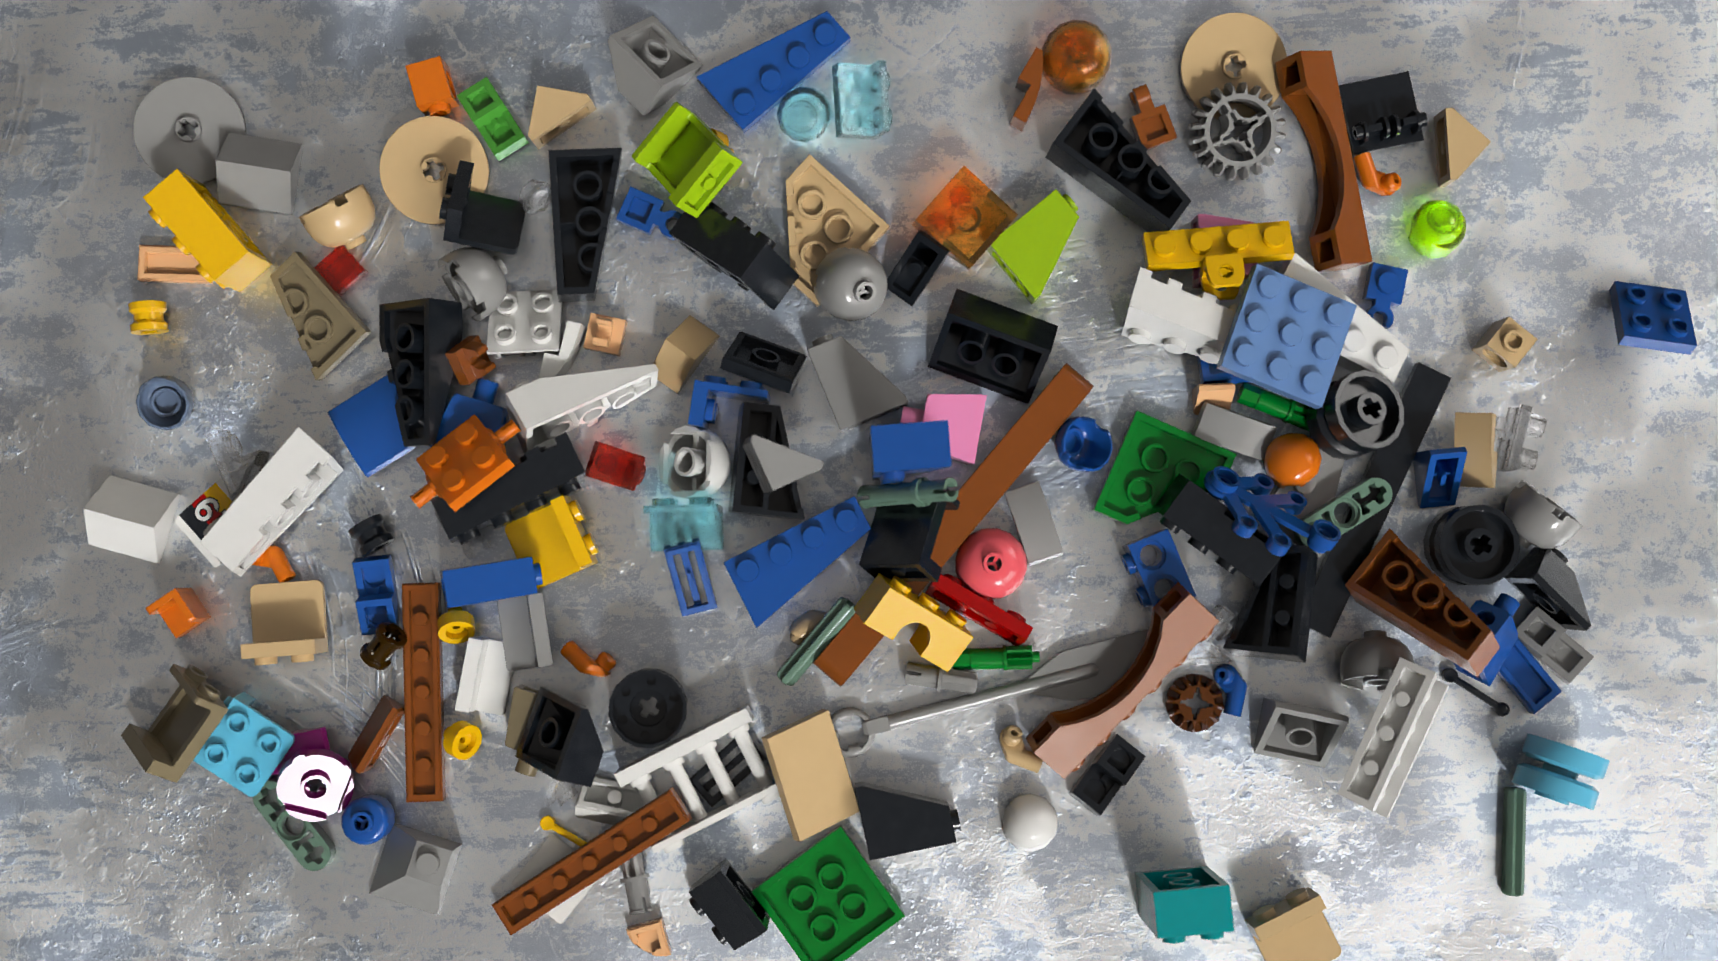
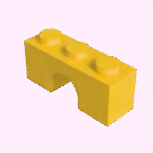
M878 573L854 607L858 616L865 625L891 640L907 624L919 623L917 630L909 640L922 658L948 672L974 638L965 627L967 621L952 609H949L947 613L939 609V603L929 595L921 593L920 596L912 593V588L899 577L894 576L892 579H889Z

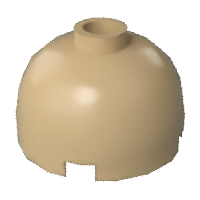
M361 184L333 197L328 202L309 210L298 218L310 236L321 245L330 248L345 245L347 251L367 241L363 234L373 227L376 217L372 199L365 186Z

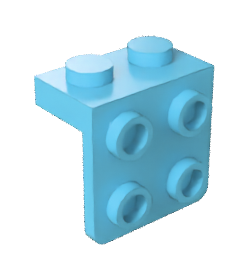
M243 691L234 698L228 696L223 702L229 710L193 761L247 796L254 797L261 791L295 742V736L252 708L251 706L256 699Z

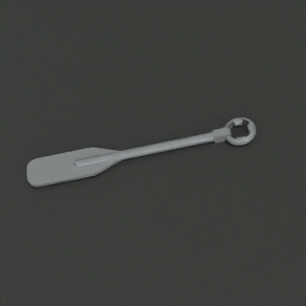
M1148 630L1062 651L1025 680L872 719L863 710L855 707L842 708L831 716L832 723L834 724L838 718L842 722L852 720L853 714L860 716L864 720L862 723L864 735L868 736L866 743L862 747L859 743L848 745V750L841 749L843 757L850 758L866 753L873 744L875 734L1026 694L1070 701L1100 695L1120 680L1135 662L1145 643ZM835 730L836 736H837V739H838V742H839L840 739H839V737H838V731Z

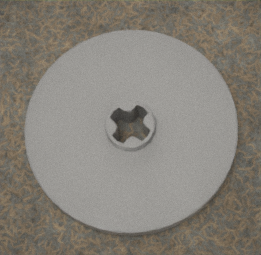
M195 77L175 78L156 86L141 101L133 123V136L136 148L141 158L154 172L166 178L174 170L179 169L202 184L217 179L215 160L228 133L246 135L244 116L231 95L215 83ZM188 123L193 127L198 125L194 130L197 136L192 139L187 135L182 137L186 132L183 126Z

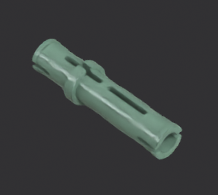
M926 477L913 479L912 482L862 485L858 489L857 497H870L869 499L858 500L859 505L864 509L905 504L925 507L929 506L931 502H953L957 499L959 490H945L947 487L958 486L954 478L929 480Z

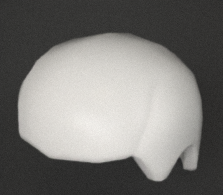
M1031 793L1013 799L1005 809L1003 833L1016 849L1027 852L1044 849L1057 832L1058 819L1056 810L1045 797Z

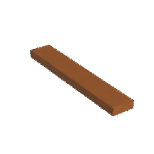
M441 582L402 584L403 631L408 639L403 647L406 802L446 800L445 750L443 747L442 640L438 636L437 625L438 618L442 615Z
M672 787L494 902L492 906L509 934L513 935L686 824L693 817L674 787Z

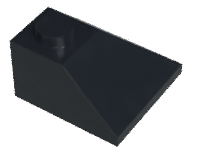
M1534 547L1505 579L1535 608L1538 606L1565 629L1587 631L1591 627V623L1575 572L1566 565L1568 559L1556 548L1542 549Z
M540 687L515 757L555 780L591 787L604 751L589 710L548 688Z

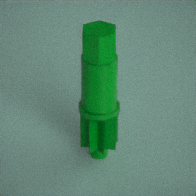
M1246 382L1241 385L1236 397L1237 403L1282 419L1284 423H1290L1309 431L1306 422L1307 405Z
M1032 645L965 648L954 663L953 669H1003L1004 671L1011 669H1033V662H1040L1039 651H1032Z

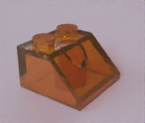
M963 166L917 217L912 226L918 231L921 229L950 250L949 257L970 269L1018 214L968 168Z

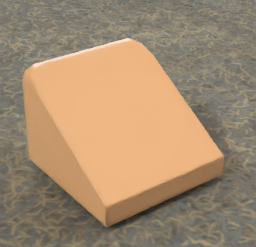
M1213 383L1195 386L1192 389L1193 413L1199 415L1204 401L1230 410L1235 393V384Z

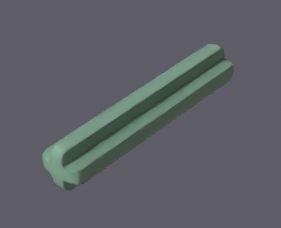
M840 597L777 671V676L782 683L793 686L856 613L854 610L855 605L849 599Z
M1506 787L1503 800L1501 891L1505 895L1516 897L1523 896L1525 880L1527 792L1520 787Z

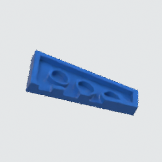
M826 11L696 78L739 129L745 133L850 43L851 37Z

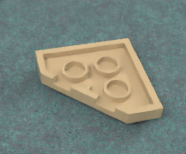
M809 154L786 180L790 267L799 275L793 286L818 308L819 303L814 294V286L816 287L818 275L815 273L818 265L826 255L838 248L845 247L848 249L858 248L869 252L889 230L890 226Z

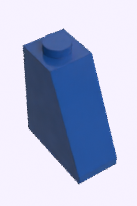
M532 557L440 570L444 602L447 608L538 593L537 585L543 584L540 564H533Z

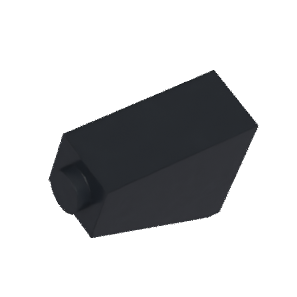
M865 782L855 783L870 860L956 843L955 832L961 831L957 809L950 810L947 801Z

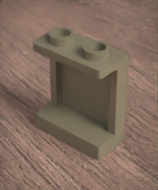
M173 664L169 671L180 685L151 727L146 730L129 723L121 736L146 773L177 783L229 709L220 699L221 692L206 681L208 677L206 673L192 665L184 668Z

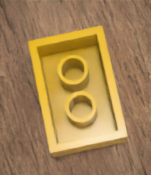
M179 169L174 170L143 197L151 207L148 211L149 215L162 228L169 227L175 234L172 238L173 243L185 255L188 256L191 253L199 262L195 266L196 269L208 282L212 283L215 281L223 289L229 287L241 292L273 265L225 208L218 203V200L206 186Z

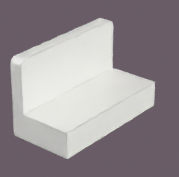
M478 636L468 638L455 711L466 713L480 711L496 715L505 714L513 671L507 670L503 641Z

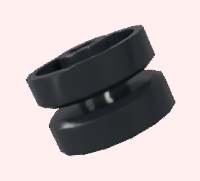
M1362 370L1350 373L1337 381L1331 382L1322 408L1314 409L1307 406L1306 422L1312 439L1322 451L1333 458L1348 460L1389 446L1398 438L1404 425V406L1400 394L1388 379L1379 373Z
M1487 505L1452 507L1439 513L1428 525L1423 539L1424 556L1431 570L1443 580L1457 585H1487L1505 578L1516 565L1520 553L1519 534L1512 520L1499 509Z

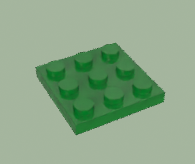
M842 825L836 827L752 889L754 896L801 961H845L905 917L903 910Z

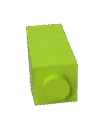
M1057 189L992 240L986 249L1031 305L1041 295L1079 218L1076 213L1078 208L1075 202L1067 194L1061 195Z

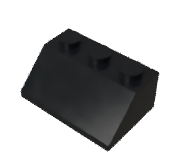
M956 289L928 367L1029 404L1051 353L1058 326Z

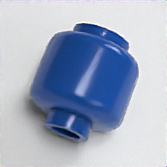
M367 794L351 801L345 807L341 826L344 834L352 842L360 845H370L385 838L391 832L395 823V811L392 804L385 797L377 794Z

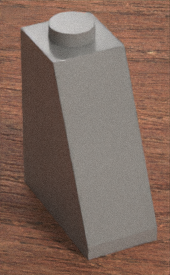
M828 334L812 341L814 347L807 349L841 433L898 410L903 406H907L906 396L842 336L833 338L832 334Z

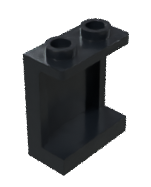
M956 499L953 502H931L929 506L917 507L914 504L877 507L859 565L874 578L880 573L889 579L897 576L905 582H938L942 568L931 559L932 551L945 510H958L960 501Z

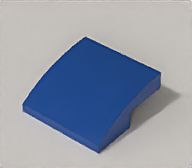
M388 375L327 412L344 444L366 477H370L416 448L404 447L395 410L398 394L395 384L389 383Z

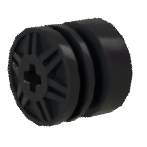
M644 668L630 673L616 685L609 699L608 716L614 731L623 741L638 748H655L668 743L680 732L687 716V697L683 686L673 675L660 669ZM651 697L657 700L655 707L659 712L657 714L650 712L647 716L643 715L641 712L643 710V705L640 703L641 699L643 698L648 701Z

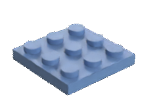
M1256 264L1250 270L1216 368L1314 409L1322 408L1357 305Z

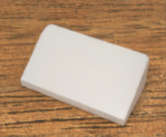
M595 776L591 787L580 786L574 808L575 816L578 818L615 825L645 804L637 788H632L630 783L620 788L617 780Z

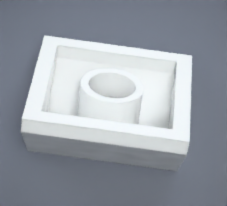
M109 475L83 508L88 544L161 564L181 494Z

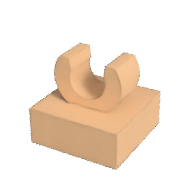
M590 313L583 348L620 357L628 322L624 319Z

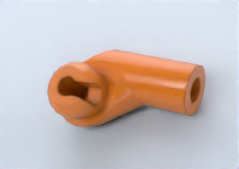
M1370 152L1353 157L1361 185L1365 189L1381 196H1390L1400 189V176L1395 172L1386 174L1377 171Z
M271 545L252 564L271 568L279 583L288 582L296 577L288 558L279 546Z
M574 641L566 643L560 651L563 657L579 672L603 678L610 675V670L616 666V660L609 653L601 652L597 659H594Z

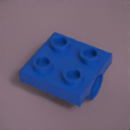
M1620 281L1613 283L1609 289L1618 345L1691 355L1697 347L1685 290Z

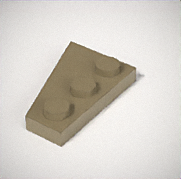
M294 252L270 275V278L287 316L292 318L299 334L297 339L303 351L307 352L313 366L311 371L315 380L322 381L371 331L301 252Z

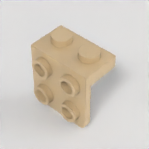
M309 580L256 584L251 587L250 602L253 643L240 644L241 659L254 658L255 665L278 664L277 657L291 656V663L314 661V654L328 652L325 586L322 581Z
M1309 887L1296 889L1287 894L1286 899L1274 905L1263 906L1254 911L1252 916L1244 919L1265 961H1331L1341 954V947L1322 912L1327 908L1321 896Z

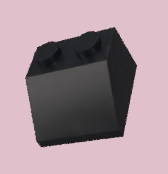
M726 858L691 886L689 894L692 896L689 899L690 904L701 917L705 914L715 925L712 927L714 935L724 946L729 943L736 950L768 930L769 915Z

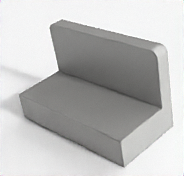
M536 593L498 600L497 607L507 670L516 671L553 665L543 594Z

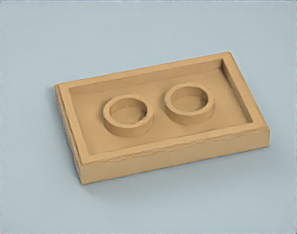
M821 709L761 737L794 840L801 842L860 811L829 710Z

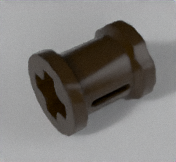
M381 622L375 630L376 635L371 642L365 643L360 649V657L363 662L377 670L388 668L391 664L392 655L397 649L403 648L408 640L405 632L391 622Z

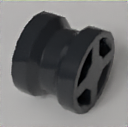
M381 514L361 521L348 531L351 538L357 539L359 542V551L362 557L374 554L395 541L393 534L387 532L383 526L384 518Z

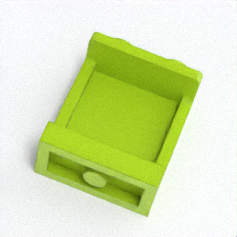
M678 102L673 103L632 154V158L638 164L647 168L671 194L668 197L676 207L695 218L699 217L743 163L695 113Z

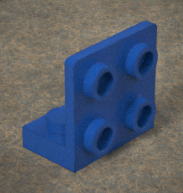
M704 375V381L694 380L688 424L693 427L709 429V423H716L718 403H716V399H713V396L762 404H770L771 396L769 391L764 390L763 384L742 380L740 386L728 385L726 378Z

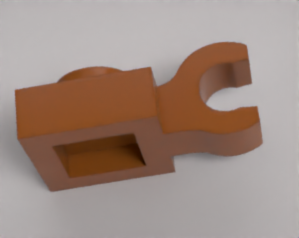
M1146 84L1132 89L1129 97L1138 114L1132 116L1129 121L1136 140L1139 139L1147 150H1150L1178 138L1165 104L1154 107Z

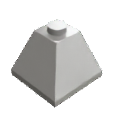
M654 16L610 35L608 39L618 91L643 116L663 106L703 66Z
M394 823L391 832L387 836L369 894L439 915L462 844Z

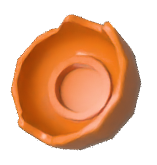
M1287 433L1280 435L1266 449L1264 458L1266 475L1274 481L1277 487L1282 489L1287 486L1303 487L1318 474L1322 461L1318 444L1305 434Z

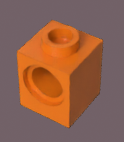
M441 56L405 66L416 105L425 116H445L451 112L452 108L460 106L449 67Z

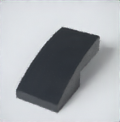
M1115 734L1088 766L1068 794L1093 814L1101 816L1120 787L1128 783L1146 756L1120 735Z

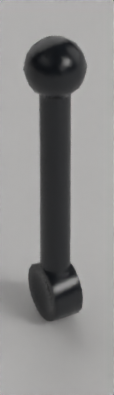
M1446 668L1442 671L1441 677L1445 682L1456 683L1493 707L1499 716L1504 717L1509 714L1510 708L1508 704L1504 702L1498 703L1458 677L1455 669Z

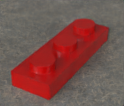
M940 574L939 581L931 582L925 591V594L1015 646L1022 645L1033 629L1032 626L1026 623V619L1022 615L1011 610H1007V612L994 605L995 602L992 598L971 592L963 587V582L953 575Z

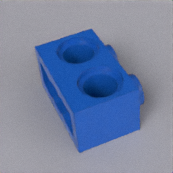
M1169 529L1159 530L1122 546L1125 554L1121 555V559L1129 575L1134 573L1139 585L1138 588H1135V593L1143 609L1148 607L1152 613V608L1161 600L1154 591L1155 584L1160 579L1167 580L1171 589L1179 582L1196 597ZM1146 545L1152 546L1157 553L1156 561L1150 566L1145 565L1140 558V552Z

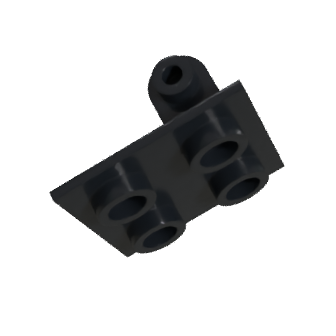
M1409 71L1339 85L1354 155L1424 140L1422 127L1427 126L1428 119L1425 112L1419 113L1417 110Z

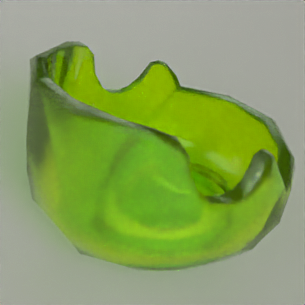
M1444 200L1427 201L1415 211L1411 218V231L1408 240L1420 255L1431 259L1446 257L1464 239L1467 226L1466 219L1457 205Z

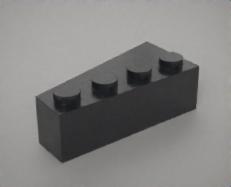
M1094 88L1054 140L1045 158L1146 232L1170 230L1191 200L1161 165L1157 166L1146 153L1147 148L1139 139L1136 141L1123 126L1124 122L1115 111L1112 113L1101 101L1103 97Z
M622 148L548 150L559 302L595 301L622 161Z
M565 432L555 437L557 445L550 449H547L546 446L541 448L537 446L525 452V455L519 458L521 463L515 465L456 512L439 496L431 499L449 540L452 543L459 540L461 545L480 537L479 530L493 524L494 528L498 529L515 520L513 514L527 509L528 513L535 512L547 506L548 502L546 499L560 493L561 496H570L581 490L580 483L585 482V470L567 433Z

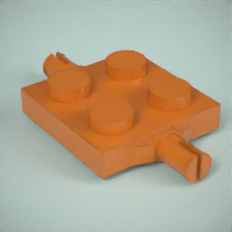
M474 414L416 458V461L425 472L427 484L411 495L410 498L421 509L423 505L438 495L456 512L515 466L506 455L504 443L518 432H521V430L510 419L497 431L493 432L491 429L486 428Z

